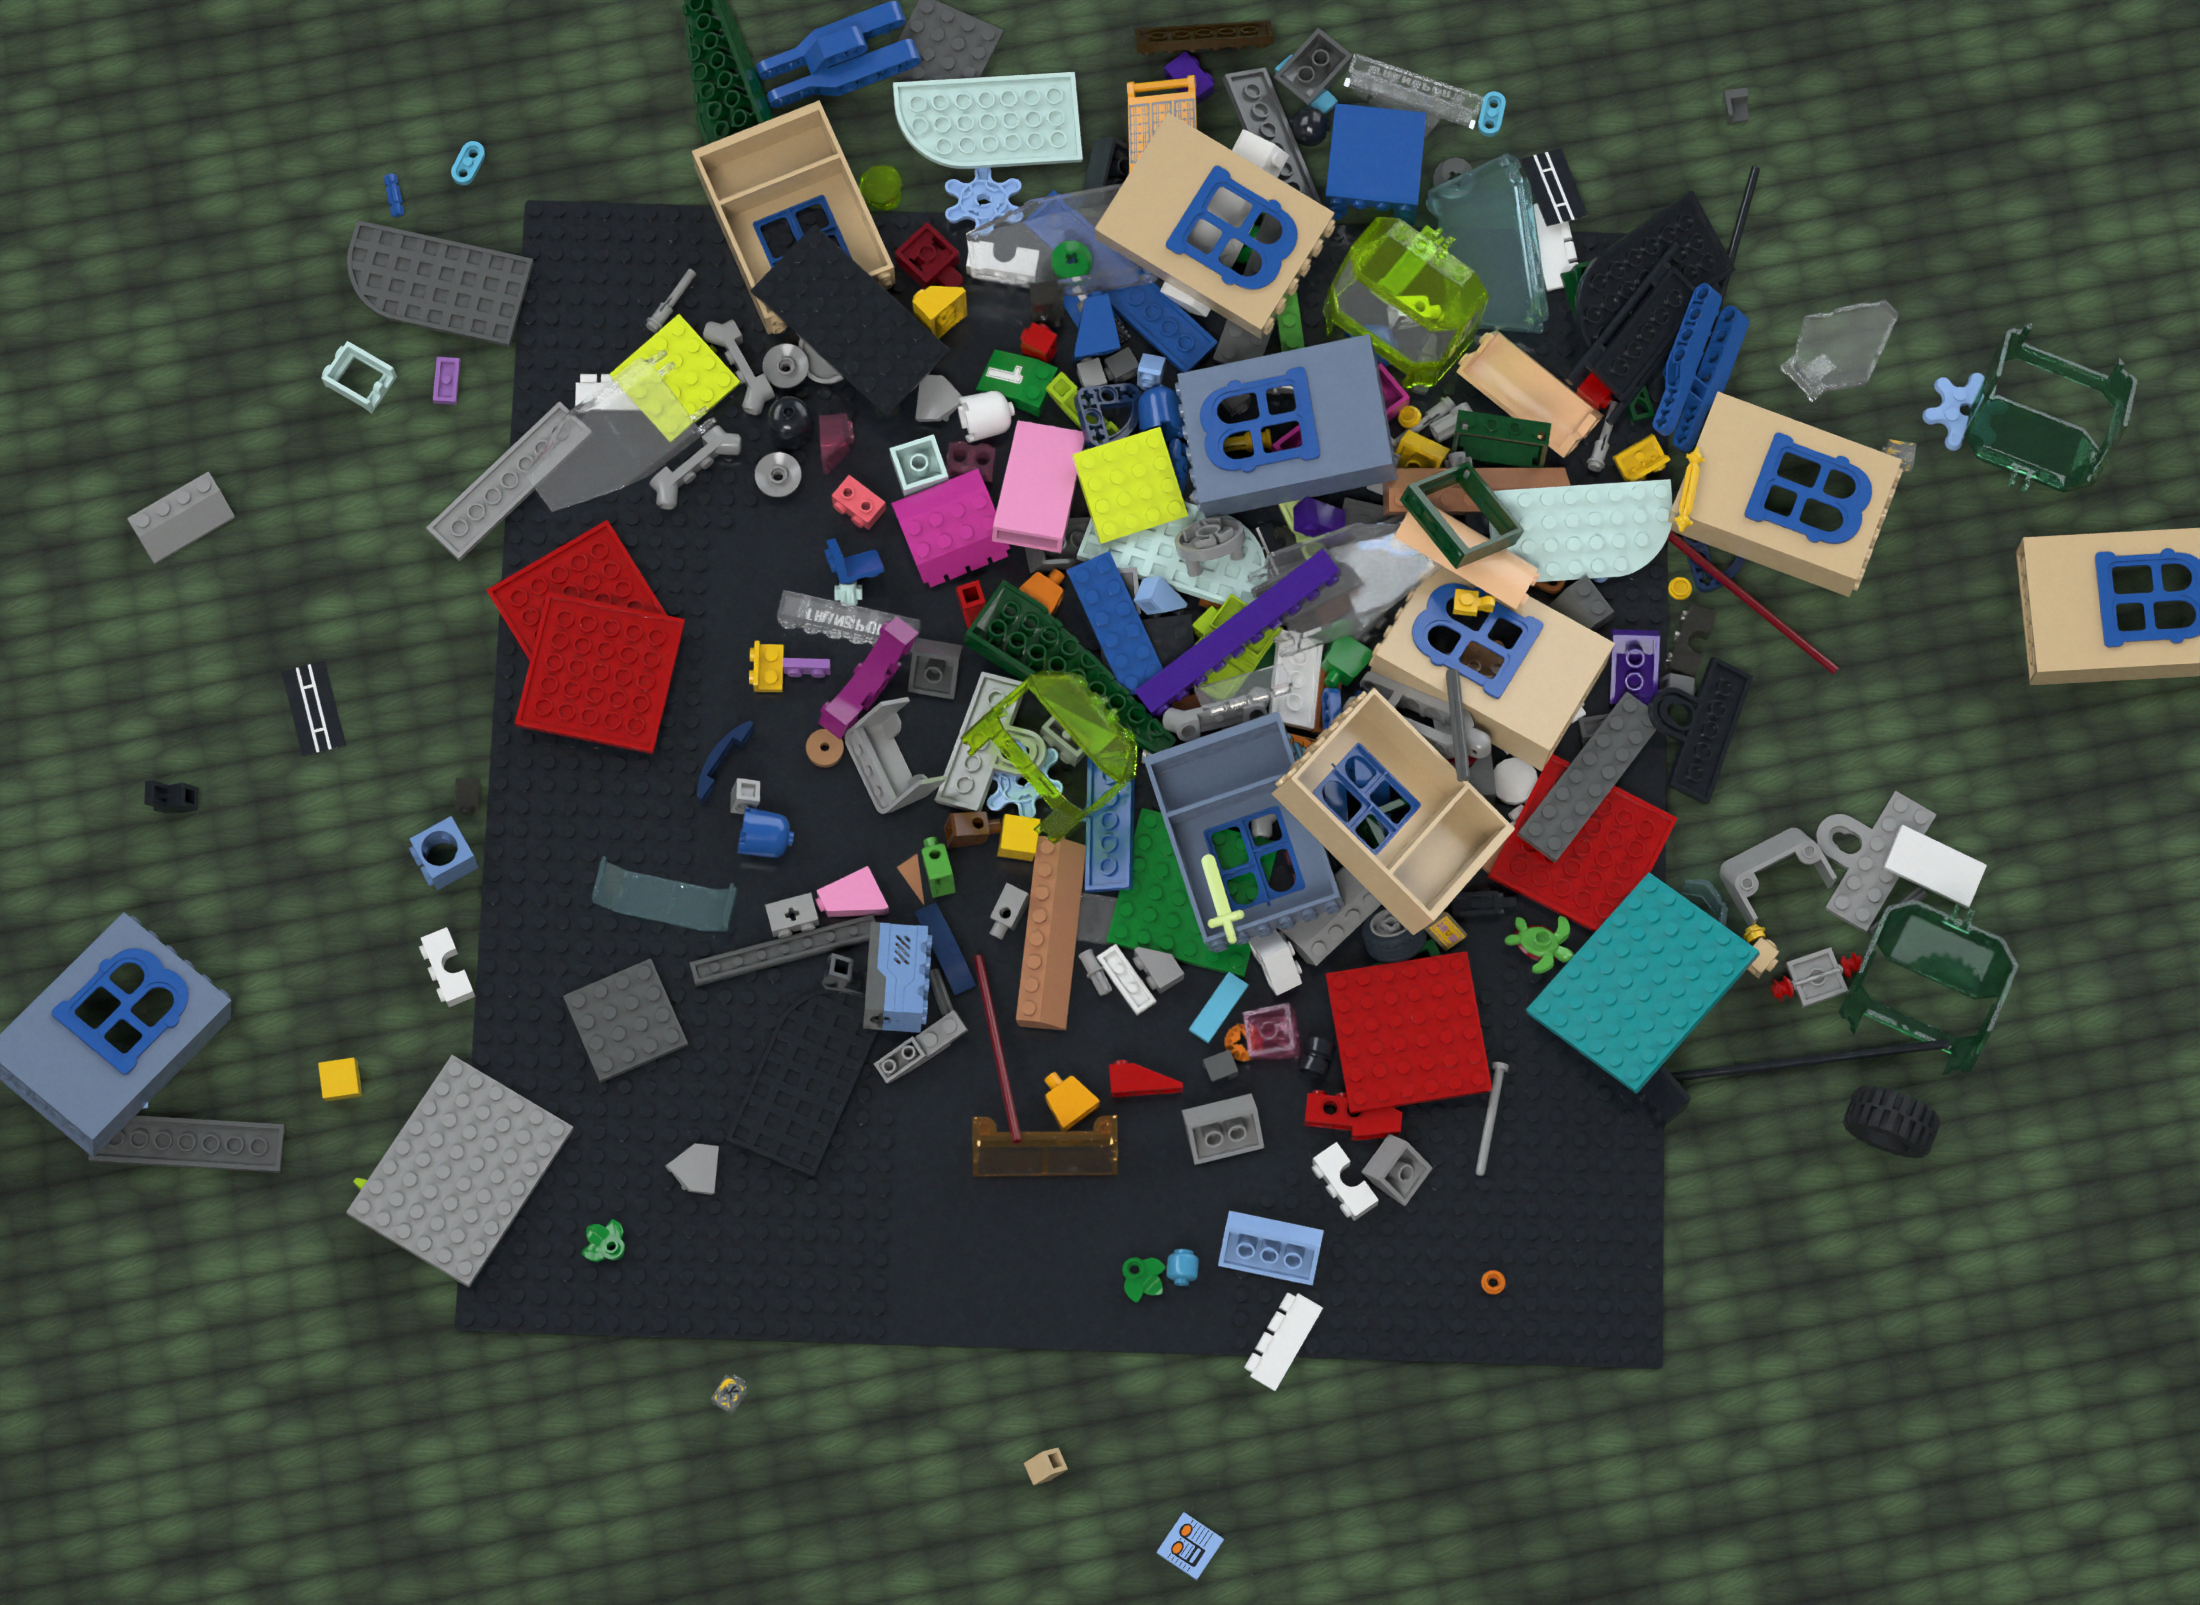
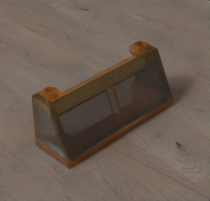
M1117 1116L1099 1117L1094 1123L1093 1131L1020 1132L1022 1142L1019 1144L1012 1143L1010 1132H997L996 1124L992 1119L988 1117H972L974 1176L1118 1175Z

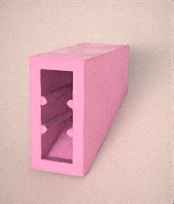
M868 866L817 890L818 898L815 899V902L820 912L825 910L828 917L889 914V907Z

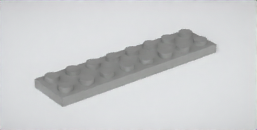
M559 401L426 527L427 531L458 561H461L593 435L592 431Z

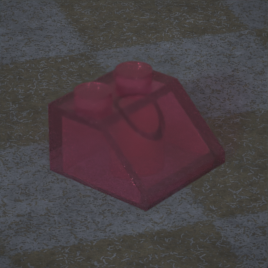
M847 414L819 415L821 459L824 475L829 474L849 453L850 443H854L852 421L847 420Z
M1289 1003L1243 1012L1250 1059L1281 1060L1302 1055L1296 1011Z

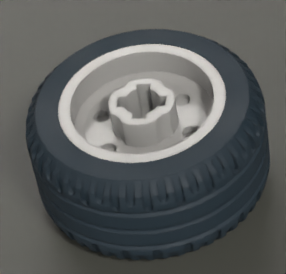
M1384 906L1376 909L1368 916L1362 927V936L1368 953L1380 962L1396 963L1406 961L1419 953L1427 940V932L1424 928L1415 935H1412Z

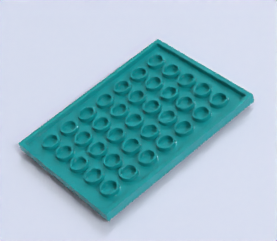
M1648 873L1531 1003L1526 1012L1637 1094L1758 958L1760 953L1755 947L1654 875Z

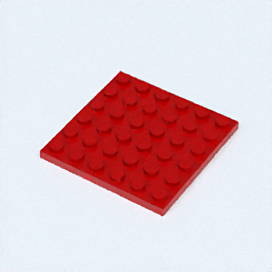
M608 520L486 590L529 661L531 660L547 591L667 615Z
M547 591L515 726L654 754L685 619Z
M1552 754L1514 825L1515 830L1507 838L1488 878L1596 932L1641 880L1651 872L1678 818L1614 786L1557 862L1554 863L1517 836L1518 832L1571 764Z
M1467 951L1326 973L1327 988L1350 1114L1492 1092Z

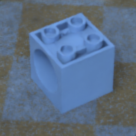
M452 816L410 838L412 846L409 847V850L418 866L423 865L420 869L428 885L434 884L436 890L479 868L472 851ZM448 843L458 848L455 858L446 865L435 866L427 862L430 850L438 844Z

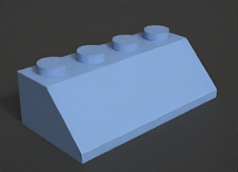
M1229 1211L1218 1266L1313 1286L1324 1230Z

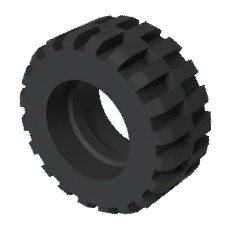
M1863 1085L1853 1092L1843 1119L1846 1131L1855 1136L1856 1139L1894 1155L1917 1159L1919 1157L1923 1158L1930 1153L1941 1123L1937 1112L1928 1105H1924L1923 1102L1915 1100L1906 1094L1903 1095L1894 1090L1872 1085Z

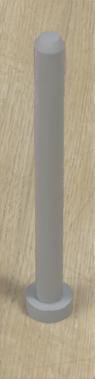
M1493 1062L1491 1068L1495 1071L1476 1166V1175L1479 1176L1485 1174L1504 1072H1508L1509 1068L1508 1064Z

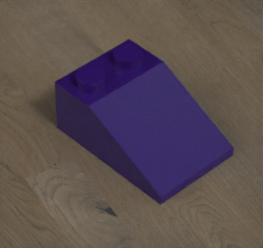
M1611 629L1610 641L1614 642L1615 645L1610 655V704H1617L1627 691L1643 704L1649 705L1651 697L1658 691L1659 632L1658 630Z

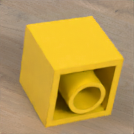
M1005 814L1001 823L997 856L1033 861L1036 854L1040 819Z
M355 1058L318 1063L324 1100L334 1101L362 1096L359 1066Z

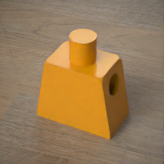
M1053 1072L1045 1078L1044 1081L1051 1089L1045 1095V1100L1063 1133L1100 1107L1099 1099L1074 1076L1071 1075L1062 1081L1058 1074Z

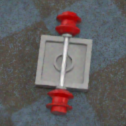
M1830 947L1787 962L1786 967L1791 980L1786 976H1783L1782 982L1779 983L1773 979V985H1770V990L1774 999L1778 998L1780 1002L1783 1001V996L1785 995L1793 998L1794 990H1796L1802 1008L1847 993L1848 989L1842 974L1851 978L1852 972L1856 971L1861 975V969H1864V964L1861 956H1856L1852 952L1849 959L1842 956L1838 965Z

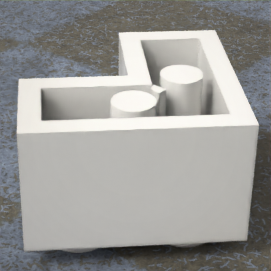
M1275 929L1272 930L1273 934L1269 936L1259 937L1258 935L1250 938L1249 945L1254 957L1262 966L1269 986L1276 995H1279L1302 984L1299 976L1302 970L1298 962L1293 960L1292 956L1295 955V951L1291 943L1286 941L1281 931L1277 932Z

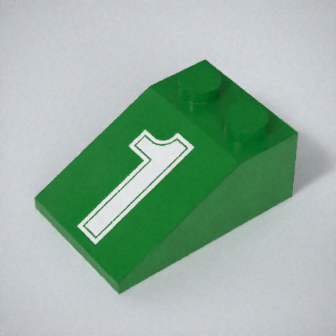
M995 349L976 391L980 393L998 391L1005 396L1007 402H1012L1014 407L1040 417L1050 396L1045 387L1058 375V368L1038 359Z

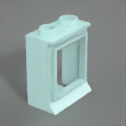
M348 341L337 350L334 361L331 365H327L322 373V380L326 387L357 403L371 414L397 378L392 366ZM354 358L383 374L381 379L374 384L373 390L367 399L338 383Z

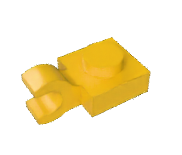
M1455 589L1453 614L1476 616L1477 610L1493 612L1496 597L1484 596L1478 598L1479 591Z

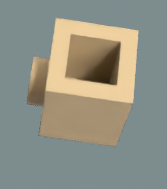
M1761 937L1753 945V947L1759 950L1760 955L1747 969L1757 978H1760L1766 970L1771 972L1779 962L1776 959L1779 951L1776 950L1777 946L1772 941L1764 940Z
M1059 1448L1043 1451L1024 1463L1033 1485L1050 1481L1068 1470Z

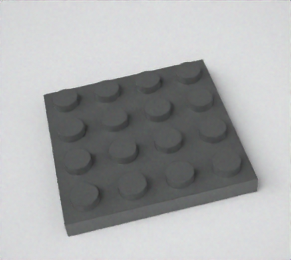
M919 0L897 42L913 39L920 55L921 63L915 68L890 78L899 82L980 78L988 66L1004 34V30L936 0Z
M651 959L563 996L600 1083L688 1046Z

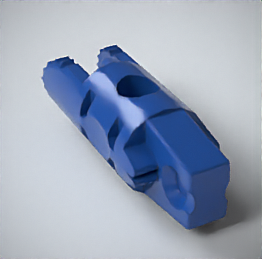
M1172 438L1168 453L1183 497L1187 481L1188 458L1186 447L1188 446L1178 438Z

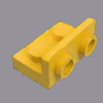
M755 641L754 648H750V662H754V670H749V684H753L754 692H783L784 645L760 644V641Z

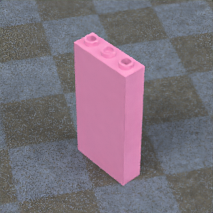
M1017 421L993 524L992 541L1058 553L1062 552L1078 480L1071 455L1084 451L1085 439L1082 431Z

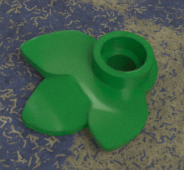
M614 1219L606 1227L600 1224L589 1225L586 1229V1236L590 1244L582 1250V1255L593 1262H599L605 1258L608 1260L620 1259L625 1252V1244L622 1240L624 1233L622 1225ZM615 1244V1245H616L615 1249L612 1250V1251H609V1248H610L612 1245Z
M1133 1257L1126 1260L1122 1271L1126 1278L1124 1289L1128 1297L1137 1303L1143 1293L1152 1296L1161 1295L1163 1293V1286L1158 1275L1164 1271L1165 1265L1155 1258L1141 1260ZM1132 1266H1136L1139 1268V1272L1137 1274H1132L1130 1272V1268Z

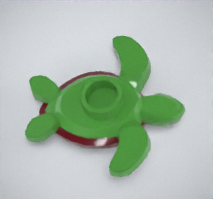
M1563 916L1558 918V928L1555 933L1545 926H1527L1523 918L1517 917L1515 927L1518 930L1514 935H1509L1505 938L1507 945H1517L1527 957L1539 961L1532 967V972L1540 974L1549 971L1554 966L1556 958L1563 963H1568L1574 956L1570 949L1560 946L1570 935L1569 922Z

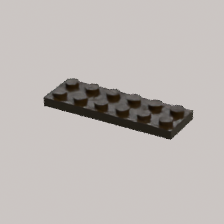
M1270 20L1135 29L1137 53L1152 55L1160 51L1169 54L1176 53L1178 50L1198 52L1201 49L1208 48L1218 51L1222 50L1223 47L1244 49L1246 46H1256L1258 48H1265L1274 44Z

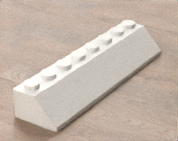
M1242 130L1232 149L1236 154L1278 178L1289 157L1277 145L1247 130ZM1220 187L1207 206L1209 212L1236 228L1241 227L1252 209V204L1224 187ZM1200 219L1189 234L1187 242L1203 253L1209 254L1220 239L1222 231L1209 222ZM1232 238L1219 256V262L1231 269L1244 244ZM1164 282L1160 290L1161 293L1189 313L1207 317L1210 308L1169 283Z

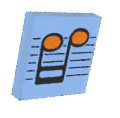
M1183 1512L1156 1554L1197 1581L1224 1539Z

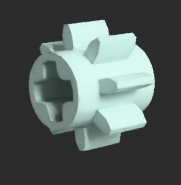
M857 581L850 584L839 583V585H835V601L840 600V605L845 607L857 605L858 600H862V585H857Z

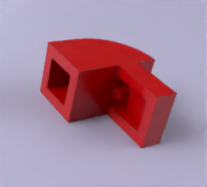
M979 580L955 588L967 629L970 628L986 603Z

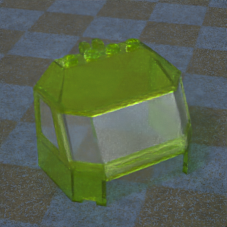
M1376 217L1350 247L1327 292L1323 304V311L1327 322L1328 335L1330 334L1335 323L1353 337L1370 334L1376 353L1407 374L1403 388H1412L1413 385L1435 386L1474 340L1490 296L1476 272L1447 252L1456 240L1453 236L1448 237L1442 247L1435 244L1443 235L1444 231L1442 228L1439 227L1428 239L1400 218Z

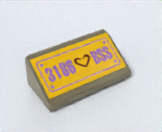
M1444 911L1434 922L1424 928L1443 951H1448L1467 937V933Z

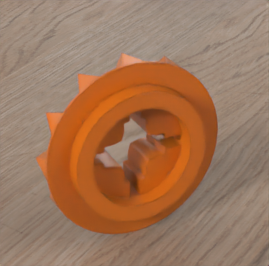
M1248 1023L1237 1024L1230 1028L1225 1036L1226 1050L1230 1049L1232 1057L1238 1061L1252 1060L1258 1056L1262 1049V1035L1257 1028ZM1240 1033H1242L1245 1039H1252L1247 1043V1051L1243 1048L1242 1044H1237L1240 1041Z

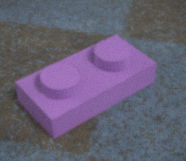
M437 357L433 391L434 404L457 405L460 358Z
M783 658V672L790 677H801L802 674H811L812 677L822 678L825 675H831L830 659Z

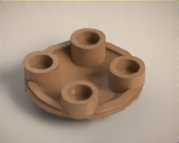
M1492 640L1493 642L1505 648L1504 644L1501 641ZM1470 642L1462 654V662L1465 666L1489 679H1493L1504 663V659L1476 642Z

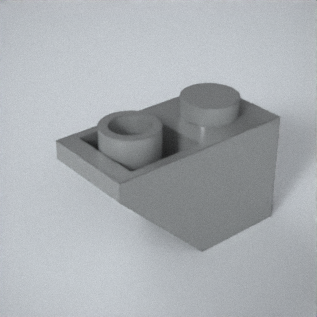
M1141 947L1134 949L1135 957L1133 961L1139 970L1144 969L1148 976L1146 981L1152 990L1157 989L1159 994L1184 979V973L1172 954Z

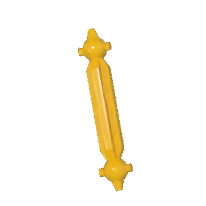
M1695 447L1693 452L1686 454L1690 464L1686 467L1678 508L1680 515L1674 517L1673 520L1679 527L1680 533H1683L1685 528L1693 524L1688 516L1692 513L1700 473L1698 464L1705 461V458H1702L1699 447Z

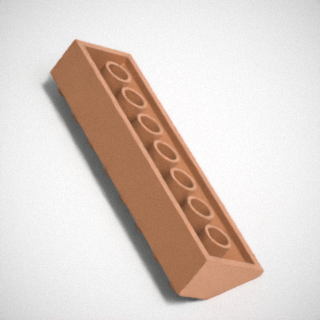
M1397 468L1398 480L1382 483L1383 516L1406 515L1408 510L1399 499L1407 486L1450 468ZM1474 468L1492 491L1571 486L1565 468ZM1459 483L1427 495V498L1436 508L1448 515H1465V513L1481 512Z
M1038 836L1016 1014V1021L1019 1027L1066 1030L1085 871L1086 846L1063 838Z

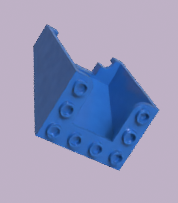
M1335 103L1325 207L1335 213L1334 220H1341L1342 217L1347 215L1348 205H1353L1352 207L1356 209H1365L1366 207H1375L1378 211L1394 209L1392 220L1397 223V226L1409 227L1410 225H1415L1426 124L1425 112Z

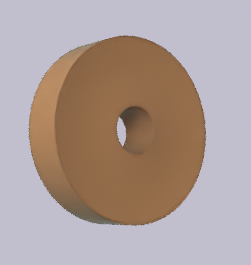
M820 729L812 733L808 738L806 752L813 764L826 768L834 766L841 760L844 753L842 738L838 739L827 729ZM823 745L829 746V750L822 751L821 747Z

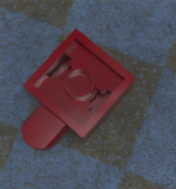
M928 222L894 252L895 262L924 290L936 284L943 287L963 286V277L955 269L960 263V252Z

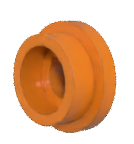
M1490 1270L1483 1275L1481 1286L1486 1293L1495 1295L1504 1289L1505 1278L1499 1271ZM1495 1279L1498 1285L1495 1287L1490 1286L1489 1280Z

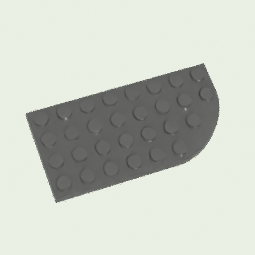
M357 220L348 249L347 268L357 295L371 311L389 321L506 347L511 346L534 265L532 258Z

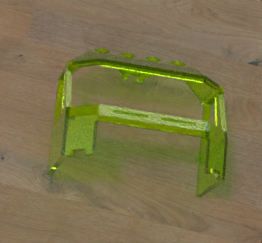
M1040 671L1030 675L961 736V740L966 746L968 744L970 746V749L967 751L969 757L977 753L988 741L992 740L1053 809V812L1033 830L1039 834L1044 831L1048 834V840L1056 844L1072 836L1136 777L1137 743L1134 740V734L1128 728L1124 729L1118 722L1120 719L1116 715L1119 712L1115 707L1108 711L1105 706L1108 704L1109 699L1106 696L1101 698L1096 692L1092 693L1087 687L1088 682L1083 676L1072 672ZM1031 687L1037 699L1103 773L1118 782L1090 807L1081 810L1068 801L1008 734L1000 721L1001 718L1008 715L1006 710Z

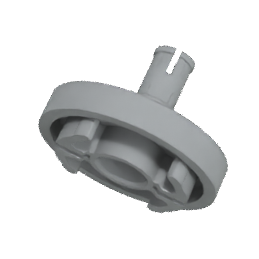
M1220 516L1204 518L1200 522L1195 521L1175 537L1174 542L1177 554L1185 560L1189 577H1196L1202 574L1200 561L1213 560L1230 554V559L1233 561L1241 560L1245 557L1242 545L1246 540L1242 523L1236 519L1221 518Z

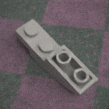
M953 1010L916 1037L912 1036L875 1062L874 1065L888 1084L945 1050L951 1045V1042L967 1032L968 1029L957 1012Z

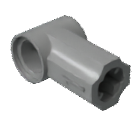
M1467 402L1459 404L1450 411V414L1429 424L1435 440L1440 443L1454 435L1458 410L1473 412ZM1463 424L1462 429L1467 430L1468 425Z

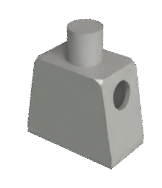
M1006 883L990 916L995 923L989 934L1002 940L1008 928L1015 930L1030 902V895L1027 892ZM1011 911L1010 917L1004 919V912Z

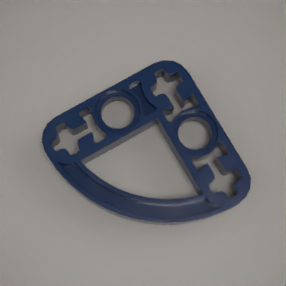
M1132 383L1084 387L1077 392L1074 404L1085 443L1089 449L1130 436L1139 421L1138 400L1141 395L1138 387ZM1101 393L1110 394L1112 401H1105ZM1129 407L1126 425L1117 433L1108 436L1101 410ZM1086 416H1094L1097 423L1090 424L1086 420Z
M1682 537L1684 542L1703 555L1712 564L1708 551V546L1710 545L1697 540L1696 543H1693L1692 540H1687L1689 537ZM1686 555L1695 586L1700 592L1708 593L1724 586L1706 571V579H1711L1709 586H1706L1705 583H1700L1703 578L1702 571L1704 569L1695 564ZM1737 556L1724 574L1731 580L1735 578L1742 569L1746 559Z

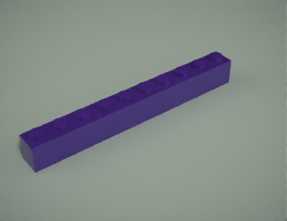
M1322 548L1136 689L1135 693L1153 717L1157 714L1159 716L1163 715L1176 700L1180 702L1189 695L1188 691L1194 686L1197 688L1202 686L1208 680L1207 677L1210 674L1223 670L1227 666V661L1231 658L1237 659L1244 654L1245 648L1251 643L1253 645L1257 644L1265 637L1263 634L1271 629L1273 631L1280 627L1285 617L1289 614L1294 616L1302 609L1301 605L1308 600L1312 602L1321 595L1320 591L1326 586L1329 588L1334 586L1342 575L1339 568Z

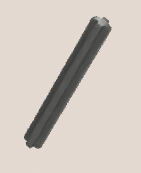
M1449 669L1446 671L1456 774L1457 780L1463 782L1469 781L1470 770L1460 678L1457 669Z

